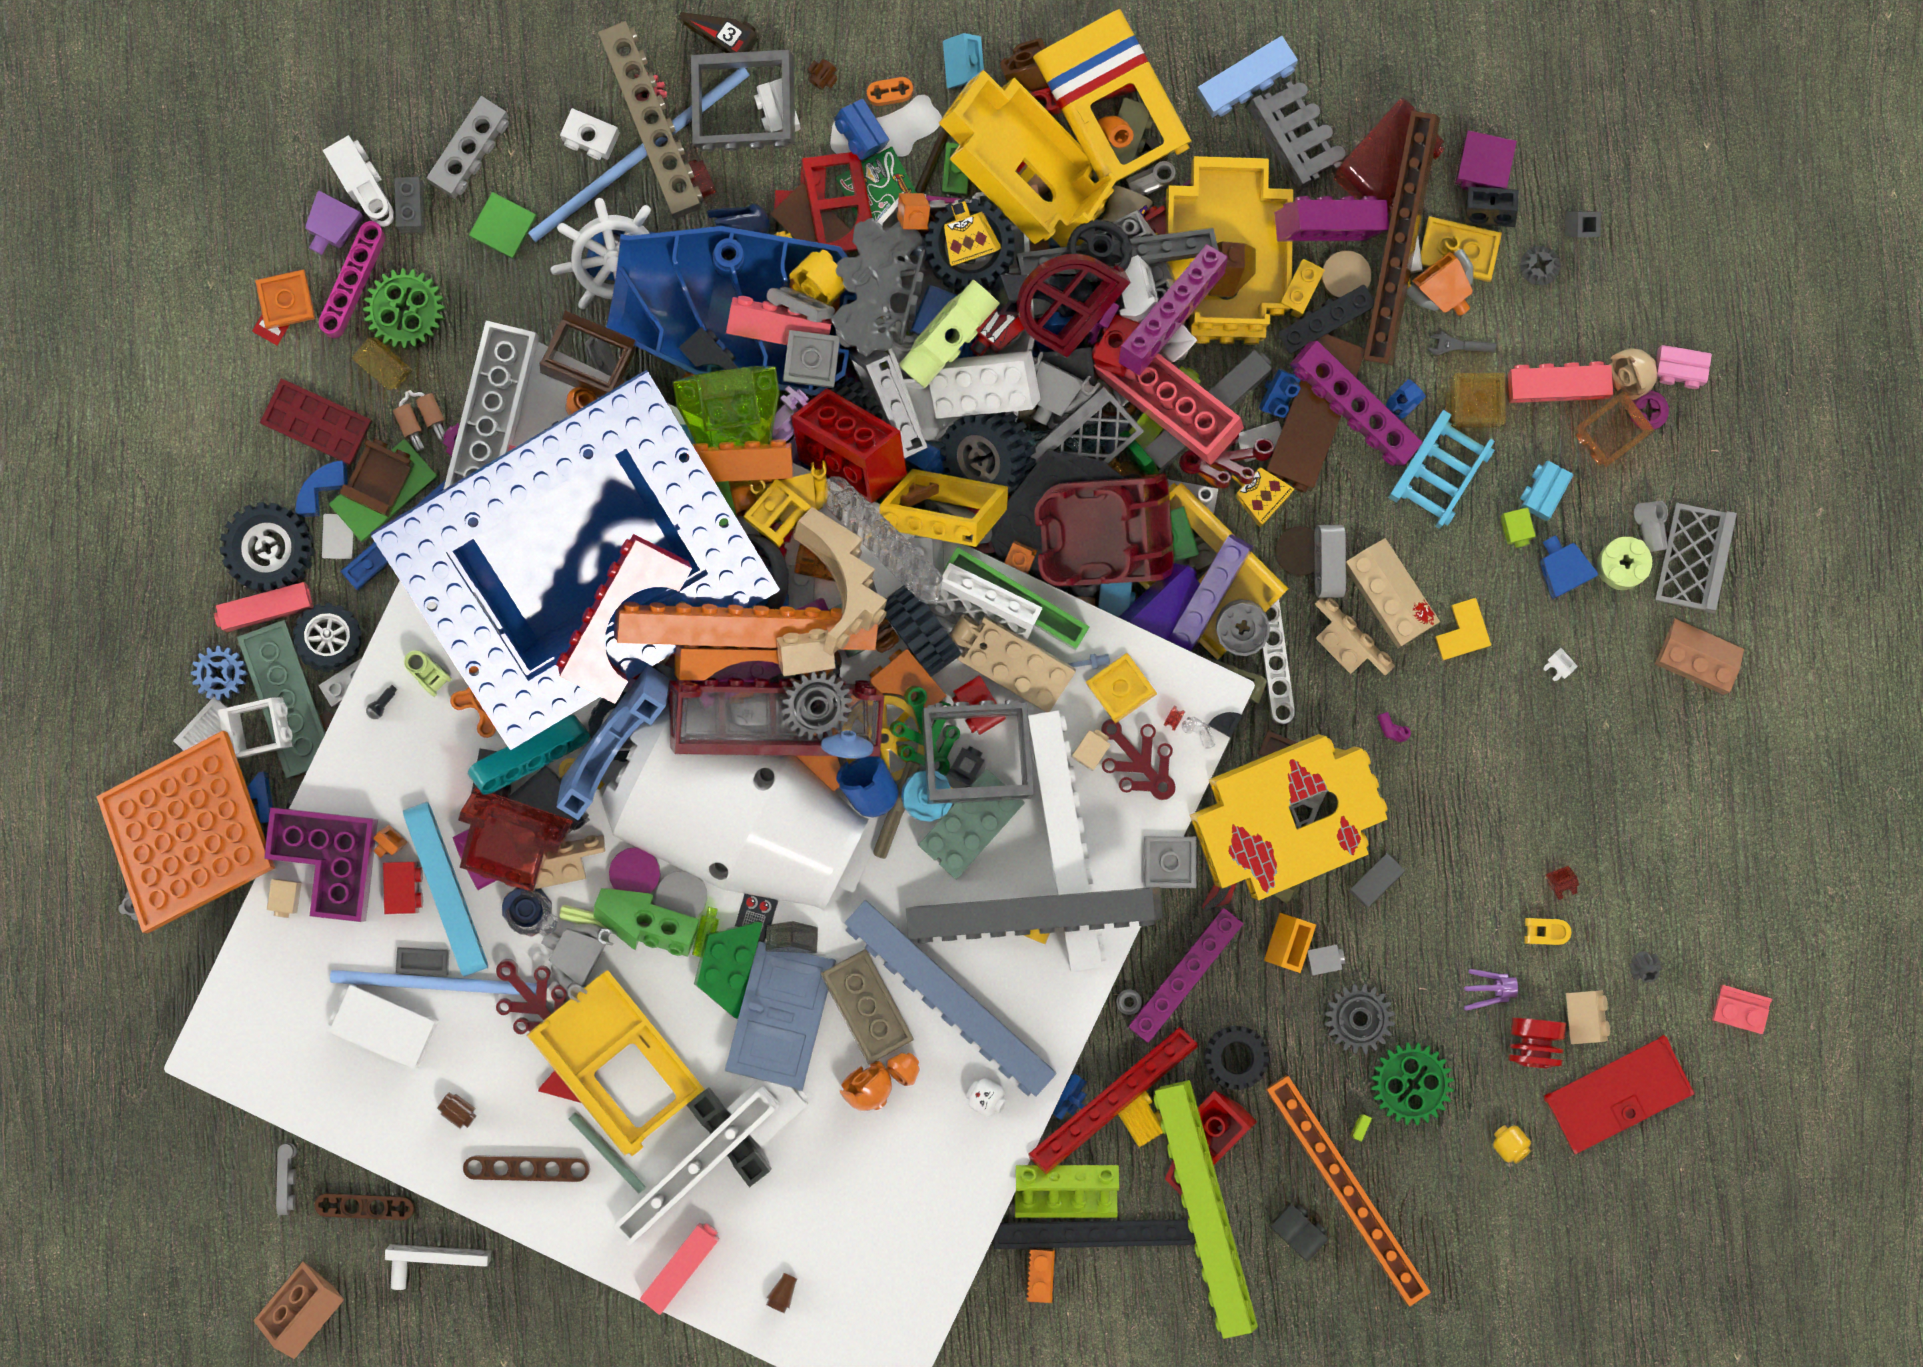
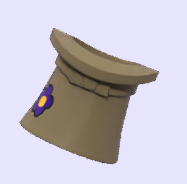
M1113 185L1114 191L1108 197L1105 215H1103L1101 221L1105 220L1113 223L1136 210L1144 216L1153 202L1137 192Z

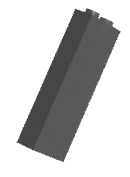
M1254 350L1208 392L1232 410L1269 376L1272 369L1269 366L1271 361L1264 353L1258 354ZM1165 430L1144 450L1152 458L1159 474H1161L1188 447Z

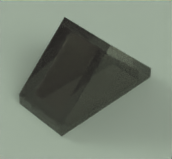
M795 921L767 925V952L817 953L818 927Z

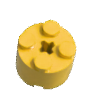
M826 250L810 253L789 275V278H793L795 281L792 285L794 290L829 306L846 290L843 285V277H839L836 274L838 265Z

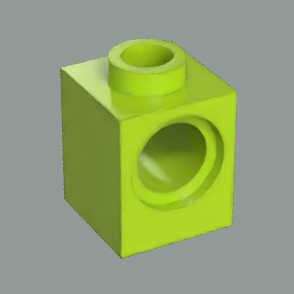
M1528 508L1503 513L1500 516L1507 546L1515 544V548L1527 546L1530 544L1529 540L1536 537Z

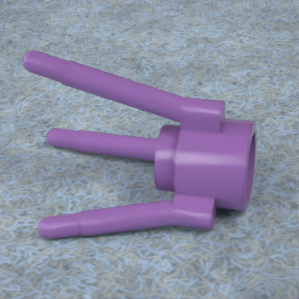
M1469 969L1470 974L1498 980H1495L1494 985L1465 986V991H1494L1495 995L1499 997L1467 1005L1464 1007V1010L1476 1009L1499 1002H1509V998H1516L1518 995L1516 977L1508 978V974Z

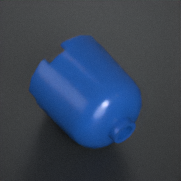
M879 756L858 758L850 764L845 762L839 769L836 777L839 787L854 809L862 816L879 817L890 811L896 804L899 794L897 784L884 760Z

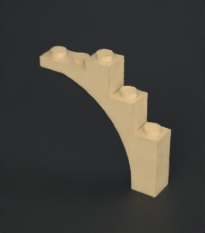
M811 507L798 521L793 538L811 550L825 564L840 592L842 619L828 633L823 648L824 652L832 656L839 648L842 650L847 645L853 633L856 635L861 628L869 631L875 624L879 625L886 616L884 609L887 599L871 590L874 585L872 577L875 569L859 559L862 554L860 547L863 538Z

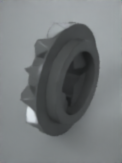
M1544 245L1533 246L1525 252L1521 259L1520 268L1522 275L1528 282L1534 285L1549 284L1559 274L1561 269L1560 258L1556 255L1554 249H1549ZM1537 258L1542 262L1549 261L1544 267V272L1540 268L1531 269L1537 264Z

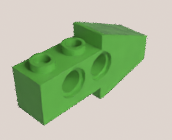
M601 888L594 905L593 917L606 928L615 930L617 932L616 936L628 946L636 950L638 942H643L650 948L658 947L668 950L672 955L688 957L698 932L699 919L653 905L654 895L649 893ZM644 922L649 924V926L642 927L638 924ZM670 930L673 934L667 935L663 931Z

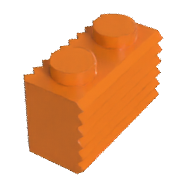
M1029 1249V1275L1027 1276L1029 1280L1027 1281L1026 1299L1029 1302L1052 1303L1055 1250Z

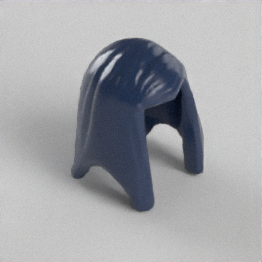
M751 204L747 207L721 208L706 211L708 218H717L714 219L716 226L721 225L768 234L770 230L768 215L758 204ZM725 251V252H723L721 255H722V257H725V256L730 255V254H732V253H734V252H732V251Z

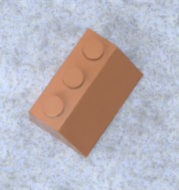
M1675 618L1655 665L1725 695L1730 693L1739 673L1744 649Z
M303 1261L253 1321L275 1349L295 1359L334 1311L338 1309L344 1299L333 1285Z

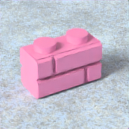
M1661 345L1656 356L1657 378L1660 379L1659 382L1662 384L1674 385L1675 382L1685 383L1684 387L1699 389V386H1704L1708 381L1712 354Z

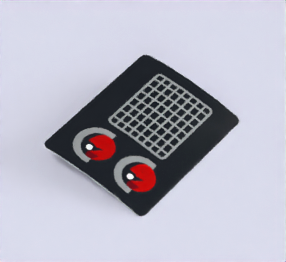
M744 894L735 926H744L754 921L762 922L758 942H764L771 927L778 900Z

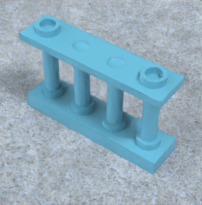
M1445 410L1436 419L1422 445L1418 448L1388 497L1396 503L1401 497L1403 499L1408 498L1440 518L1435 525L1438 529L1443 524L1449 525L1456 514L1452 509L1482 461L1487 463L1495 451L1491 448L1495 442L1494 440L1490 439L1483 446L1451 426L1452 423L1448 422L1451 414ZM1440 434L1445 436L1446 434L1478 454L1479 456L1473 466L1466 465L1438 447L1439 444L1435 443ZM1427 455L1432 457L1433 455L1465 475L1466 477L1460 487L1453 486L1425 468L1426 465L1422 464ZM1414 476L1419 478L1420 476L1452 496L1453 498L1447 508L1440 507L1412 489L1413 486L1409 485Z

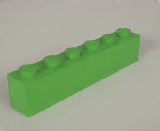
M959 547L956 548L944 568L945 571L949 563L1042 607L1034 626L1075 651L1090 628Z

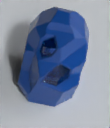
M1408 379L1390 396L1386 407L1401 420L1409 415L1426 396L1413 381Z

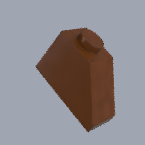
M1042 38L1018 44L1013 49V55L1009 59L1004 58L999 63L1006 80L1010 81L1015 78L1025 89L1031 92L1049 88L1033 58L1035 54L1046 48Z
M1222 241L1217 243V246L1221 253L1228 256L1225 274L1211 289L1208 296L1233 297L1255 275L1256 249L1245 243Z

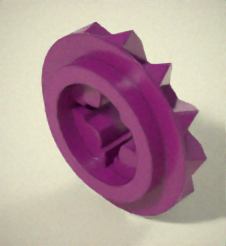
M1649 391L1647 394L1631 400L1628 412L1631 422L1640 429L1650 431L1661 427L1666 422L1669 415V406L1661 394ZM1647 403L1650 405V409L1658 410L1650 415L1649 421L1646 413L1639 411L1644 409Z

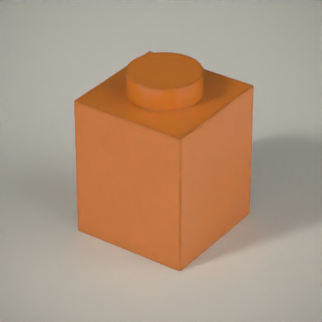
M899 193L897 218L902 229H928L930 205L924 193Z

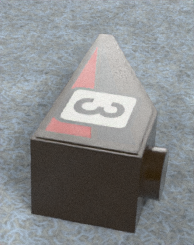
M681 12L678 16L681 24L725 53L750 52L758 40L757 33L755 32L756 29L746 21L741 23L736 19Z

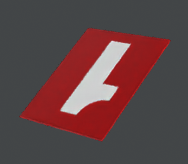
M261 315L252 332L278 346L290 325L267 330L264 325L263 315Z

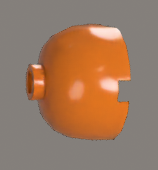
M880 1061L871 1063V1067L864 1071L862 1066L857 1068L841 1084L844 1090H840V1094L850 1106L859 1111L879 1110L887 1103L886 1099L892 1090V1081L889 1072Z

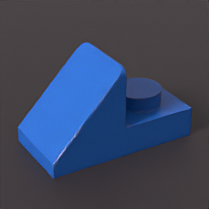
M258 772L247 789L251 800H257L258 802L254 809L258 819H260V823L268 824L270 808H273L269 774Z

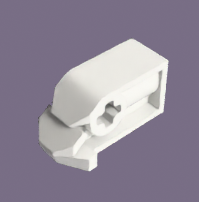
M1137 255L1131 258V262L1125 271L1131 283L1122 293L1125 308L1119 311L1122 317L1139 322L1158 303V296L1155 291L1151 267Z

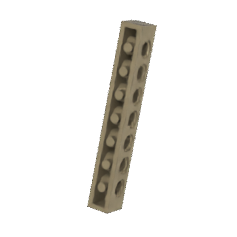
M626 21L599 31L600 39L673 219L675 220L702 209L699 201L704 199L699 187H693L690 178H693L694 175L689 163L684 164L681 156L685 152L680 140L674 141L672 133L676 132L671 118L665 119L662 110L667 108L662 96H656L653 88L657 86L652 72L648 74L644 65L648 64L643 49L637 50L635 42L639 41L634 27L628 28ZM623 47H629L631 52L627 56H620L618 54L619 50ZM636 69L640 71V75L635 79L627 77L631 70ZM647 92L650 95L646 101L641 102L637 100L638 94ZM657 115L659 119L655 124L646 123L647 117ZM658 138H667V144L664 147H657L655 142ZM669 160L677 162V166L672 170L664 168L665 163ZM677 183L687 185L686 189L681 193L673 190Z

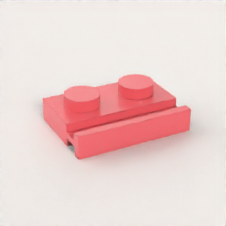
M1721 985L1712 1021L1763 1034L1772 999Z

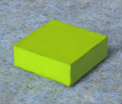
M1364 1114L1359 1115L1351 1132V1137L1362 1142L1372 1118Z

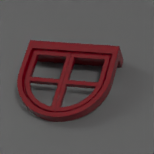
M1082 254L1061 255L1042 263L1028 275L1018 293L1017 313L1025 331L1033 339L1068 358L1131 282L1125 270L1118 265L1111 268L1093 257ZM1080 269L1079 273L1063 292L1044 282L1047 278L1060 271ZM1090 272L1103 279V281L1083 304L1069 296V294L1084 276ZM1036 290L1055 299L1054 303L1038 322L1034 320L1031 313V302ZM1064 304L1075 310L1076 313L1059 334L1056 335L1043 328V326L1059 306Z

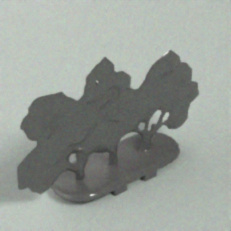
M874 218L857 223L854 227L852 242L857 246L860 255L850 258L844 257L837 262L836 274L839 277H843V285L848 292L856 293L857 300L840 307L832 316L831 321L835 328L841 332V336L846 344L856 346L858 353L863 354L865 357L869 356L874 350L885 352L892 348L894 343L893 336L889 333L888 329L897 321H900L902 324L899 340L903 344L909 320L915 321L918 298H921L924 273H922L926 249L921 251L917 264L911 261L909 257L911 252L922 244L923 238L916 229H902L899 221L888 231H884L883 226L876 222ZM897 257H904L905 262L899 261ZM915 270L911 289L902 286L901 271ZM897 292L909 295L904 313H896L890 306V298ZM883 307H887L890 312H884ZM891 316V319H886L887 323L876 324V320L879 317ZM886 328L884 333H880L879 329Z

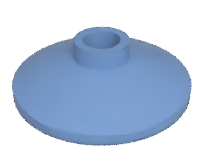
M850 730L828 736L821 743V747L825 752L841 758H863L873 752V744L870 741L857 736L854 731Z

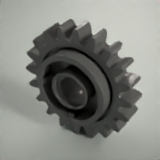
M824 670L819 671L818 675L815 672H809L807 677L804 673L799 674V681L791 678L793 687L784 686V690L788 695L780 696L781 701L786 705L779 707L780 711L785 713L782 719L785 723H789V729L791 731L796 730L799 737L803 736L806 732L809 740L813 738L814 733H816L819 740H822L823 732L832 736L831 729L833 727L841 730L838 722L848 721L843 713L852 711L846 705L852 702V698L846 695L850 690L846 685L842 686L844 683L842 678H836L832 671L826 676ZM821 700V704L817 708H810L813 701Z
M1352 984L1351 992L1343 987V996L1341 997L1339 994L1334 993L1333 996L1337 1002L1327 1003L1333 1010L1332 1012H1324V1015L1331 1017V1020L1325 1022L1324 1025L1333 1027L1328 1032V1036L1337 1035L1334 1044H1339L1341 1041L1344 1042L1342 1050L1346 1051L1351 1045L1352 1053L1356 1054L1358 1048L1361 1047L1362 1052L1367 1054L1369 1045L1376 1051L1377 1041L1381 1044L1386 1043L1382 1037L1383 1034L1387 1036L1392 1035L1387 1030V1026H1394L1395 1023L1389 1021L1388 1017L1395 1015V1012H1387L1386 1008L1392 1003L1382 1002L1385 997L1384 993L1375 996L1376 987L1367 992V985L1363 984L1361 990L1358 991L1356 984ZM1358 1011L1363 1012L1366 1016V1021L1362 1026H1357L1353 1022V1016Z

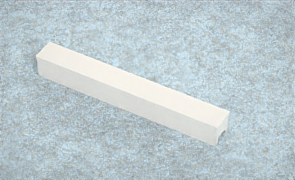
M762 1086L612 1227L614 1231L617 1230L626 1239L628 1246L634 1243L781 1104Z

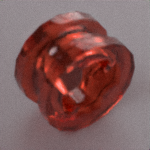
M1174 705L1163 725H1170L1172 730L1175 731L1185 711H1178L1177 706Z

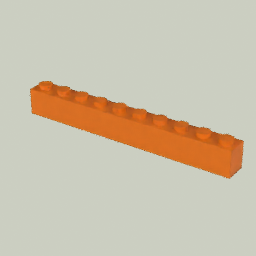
M625 602L624 605L620 604L616 609L614 636L617 643L777 648L776 638L783 637L787 633L805 634L813 629H823L830 632L842 619V609L832 608L831 611H821L815 607H807L805 610H795L788 606H783L779 609H769L766 606L743 608L740 605H729L728 608H721L713 604L692 607L686 603L666 606L658 602L650 603V605ZM875 624L869 631L861 628L856 635L853 633L842 650H875L878 625Z
M1285 1075L1267 1087L1265 1091L1405 1304L1410 1307L1431 1293L1290 1077Z

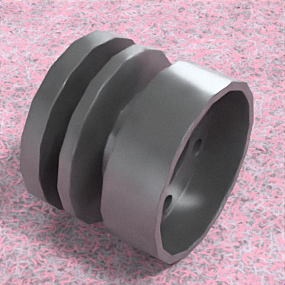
M1239 599L1229 602L1221 609L1217 617L1216 631L1220 643L1227 651L1235 655L1248 656L1257 653L1265 646L1269 638L1270 625L1267 615L1260 605L1251 600ZM1242 620H1246L1249 629L1239 632L1236 624H1241Z

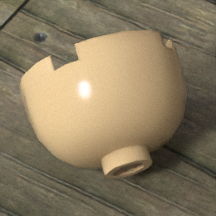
M1630 348L1610 358L1613 359V362L1609 364L1612 367V383L1617 391L1622 389L1626 393L1624 395L1626 399L1635 400L1652 390L1657 381V365L1649 354L1641 349Z

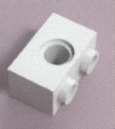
M572 108L560 136L562 141L565 142L564 145L575 151H578V148L587 151L588 156L596 160H601V157L608 160L620 132L618 127ZM594 132L595 137L591 141H584V134Z

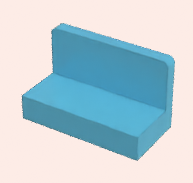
M962 33L943 41L947 88L953 89L966 85L968 81L984 70L981 36Z

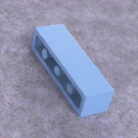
M1280 36L1198 86L1196 94L1212 118L1216 115L1221 117L1232 110L1231 106L1237 102L1243 104L1253 97L1252 93L1259 89L1264 91L1274 84L1273 80L1280 76L1286 78L1295 71L1294 67H1296L1298 60L1283 36Z

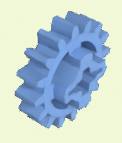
M221 646L216 647V652L211 648H207L206 656L199 653L198 656L201 661L193 662V665L197 667V671L191 672V675L197 677L192 682L193 685H201L198 692L203 694L207 691L206 698L212 699L215 695L218 701H222L223 695L231 699L232 691L239 694L240 690L237 686L239 684H246L245 681L241 680V677L248 675V672L241 670L246 663L244 661H237L241 655L237 652L231 655L232 649L228 647L223 652ZM216 657L226 658L223 659L221 662H215L212 660ZM206 667V668H207V672H206V677L204 678L203 673H204V668ZM213 667L221 669V673L226 680L216 677L217 673ZM235 668V677L233 680L232 670ZM217 685L226 686V688L221 690L212 689L213 687L215 688Z

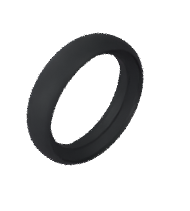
M747 534L753 546L761 550L768 558L773 572V579L780 589L770 596L765 606L769 609H779L785 602L789 585L788 568L785 559L778 547L770 540L759 535Z

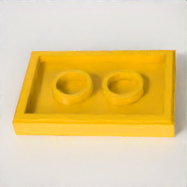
M1429 216L1420 251L1422 267L1429 268L1449 252L1445 249V241L1448 242L1450 247H1455L1457 243L1454 241L1453 236H1457L1460 239L1459 248L1465 251L1473 264V278L1491 282L1502 233Z

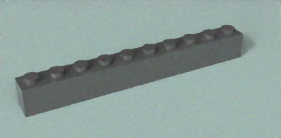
M1160 887L906 908L908 939H918V943L933 942V937H942V941L957 940V935H966V939L982 938V933H990L991 938L1004 937L1008 931H1015V936L1029 935L1030 930L1039 929L1040 934L1054 933L1055 928L1064 927V932L1079 931V926L1089 925V930L1105 929L1104 924L1114 923V928L1130 927L1129 922L1139 921V926L1155 925L1154 920L1163 918Z

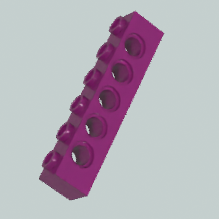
M1206 244L1122 344L1119 363L1140 376L1225 274L1228 256Z
M1318 341L1308 342L1289 364L1294 369V374L1300 380L1307 381L1312 386L1311 390L1320 398L1324 397L1330 403V409L1336 414L1342 415L1352 430L1360 432L1370 447L1373 449L1377 448L1383 454V460L1389 465H1405L1422 445L1423 442ZM1318 365L1323 370V375L1321 378L1318 377L1316 374V368ZM1336 382L1340 385L1339 395L1334 391V384ZM1353 399L1356 400L1358 403V409L1356 412L1352 409L1351 406ZM1371 416L1376 422L1374 429L1369 424ZM1389 433L1393 437L1392 445H1389L1387 442V435Z
M1222 908L1127 1027L1146 1043H1149L1242 927L1243 923L1225 908Z

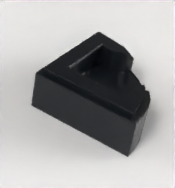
M1225 712L1214 717L1207 726L1230 738L1243 715L1236 712Z

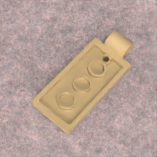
M962 614L949 634L954 643L965 647L962 655L957 660L1045 712L1051 711L1076 672L1074 667L987 616L983 617L979 625L971 617ZM986 643L987 646L981 647L980 644Z

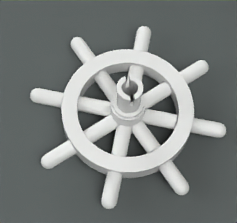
M598 198L595 200L598 218L587 223L580 231L564 223H560L557 226L560 233L574 240L571 262L554 265L550 270L553 275L574 271L577 280L587 289L578 303L580 309H586L595 295L612 299L614 285L604 283L610 272H613L614 278H616L620 236L613 234L612 230L625 231L624 235L629 236L650 234L642 225L651 212L649 206L644 205L633 220L625 216L608 215L604 200ZM602 232L606 245L603 246L591 238ZM586 247L600 256L582 259V251ZM602 266L595 278L586 270L587 268Z

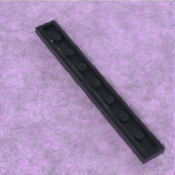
M1188 1219L1000 1223L993 1238L994 1249L1195 1245L1196 1243L1195 1235L1189 1229Z

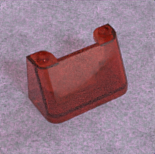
M1404 97L1397 101L1345 159L1334 176V180L1357 200L1369 196H1375L1377 200H1386L1388 213L1392 210L1394 204L1393 200L1395 199L1411 111H1417ZM1438 134L1433 154L1434 160L1445 150L1443 147L1445 141Z

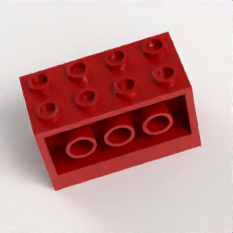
M826 388L791 416L799 460L810 467L811 463L814 462V468L817 470L823 468V461H825V475L868 502L873 503L907 475L900 430Z

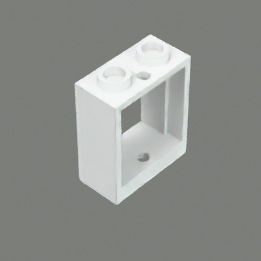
M283 697L268 698L218 710L221 731L228 732L237 759L293 747L291 741L293 735L287 721L288 709ZM269 707L276 743L247 749L240 714Z

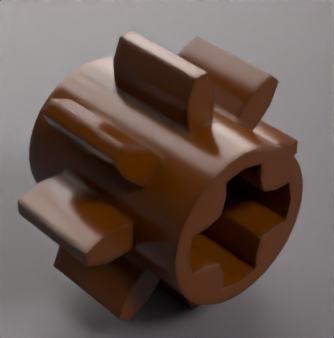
M822 59L819 63L813 60L807 69V73L810 74L808 81L820 90H823L825 86L831 89L838 80L835 75L836 67L825 59Z

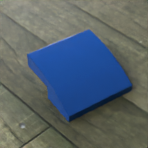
M928 285L910 331L919 336L943 307L957 295ZM952 328L946 331V340H949L952 337Z

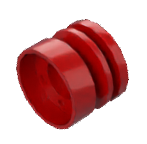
M1512 1017L1511 1034L1521 1037L1522 1042L1509 1045V1048L1521 1049L1520 1055L1509 1054L1508 1061H1514L1526 1067L1545 1069L1562 1066L1563 1060L1551 1059V1054H1563L1564 1050L1552 1046L1553 1041L1565 1040L1566 1023Z

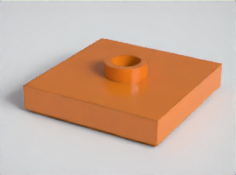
M304 269L255 280L264 325L267 330L315 319L306 271Z

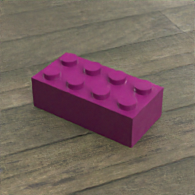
M1309 196L1296 197L1294 202L1283 204V208L1274 212L1277 241H1367L1389 230L1387 201L1377 200L1375 196L1364 197L1361 200H1355L1353 196L1342 197L1339 200H1332L1331 196L1319 197L1317 200H1310Z

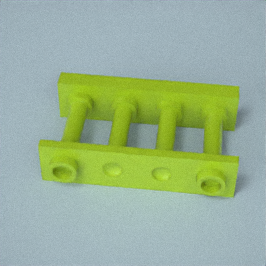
M1016 1165L1015 1218H1117L1119 1165H1057L1048 1174H1045L1037 1165Z

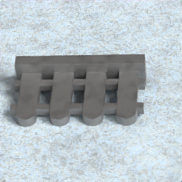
M1290 81L1284 85L1285 90L1273 96L1269 92L1263 97L1261 95L1255 97L1247 108L1296 191H1299L1307 186L1311 178L1313 181L1320 177L1319 172L1331 166L1334 170L1341 166L1339 162L1344 158L1345 150L1341 146H1334L1332 148L1329 146L1327 140L1333 134L1332 128L1328 125L1318 127L1314 120L1319 116L1320 108L1316 104L1305 106L1302 98L1307 94V86L1303 83L1293 85ZM1295 103L1298 110L1284 117L1281 109ZM1307 124L1311 131L1297 138L1293 131ZM1320 145L1323 153L1309 159L1306 152Z

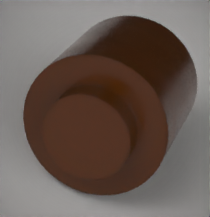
M450 1092L437 1107L441 1112L440 1115L459 1129L463 1126L468 1128L477 1116L474 1114L475 1107L457 1094L453 1095Z

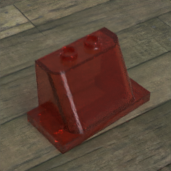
M474 788L460 811L458 821L470 824L459 868L477 873L484 878H492L504 882L511 887L534 892L548 851L558 854L571 830L573 820L493 793L484 795L478 788Z

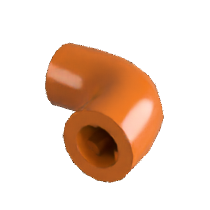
M1105 116L1097 120L1108 142H1111L1113 146L1117 148L1126 147L1133 140V130L1128 122L1121 117Z

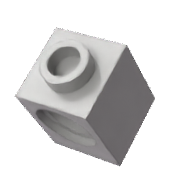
M1337 945L1308 950L1306 955L1310 976L1342 970L1341 964H1345L1343 950L1338 949Z

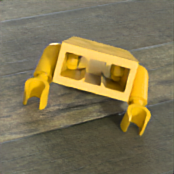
M823 461V468L820 470L815 469L814 462H812L811 473L781 480L785 486L818 511L823 508L828 493L825 461ZM750 480L748 482L757 500L772 483L765 485L764 480H760V485L753 486ZM790 503L776 521H781L783 524L796 507Z

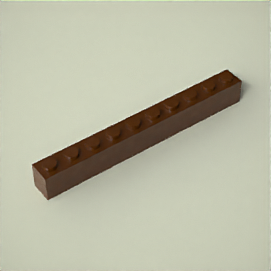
M1411 111L1364 360L1393 366L1440 123V117L1436 114Z

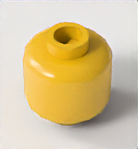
M1504 1125L1494 1133L1496 1139L1493 1142V1148L1505 1162L1510 1163L1514 1161L1517 1164L1531 1152L1529 1149L1531 1141L1518 1126L1514 1125L1508 1128Z

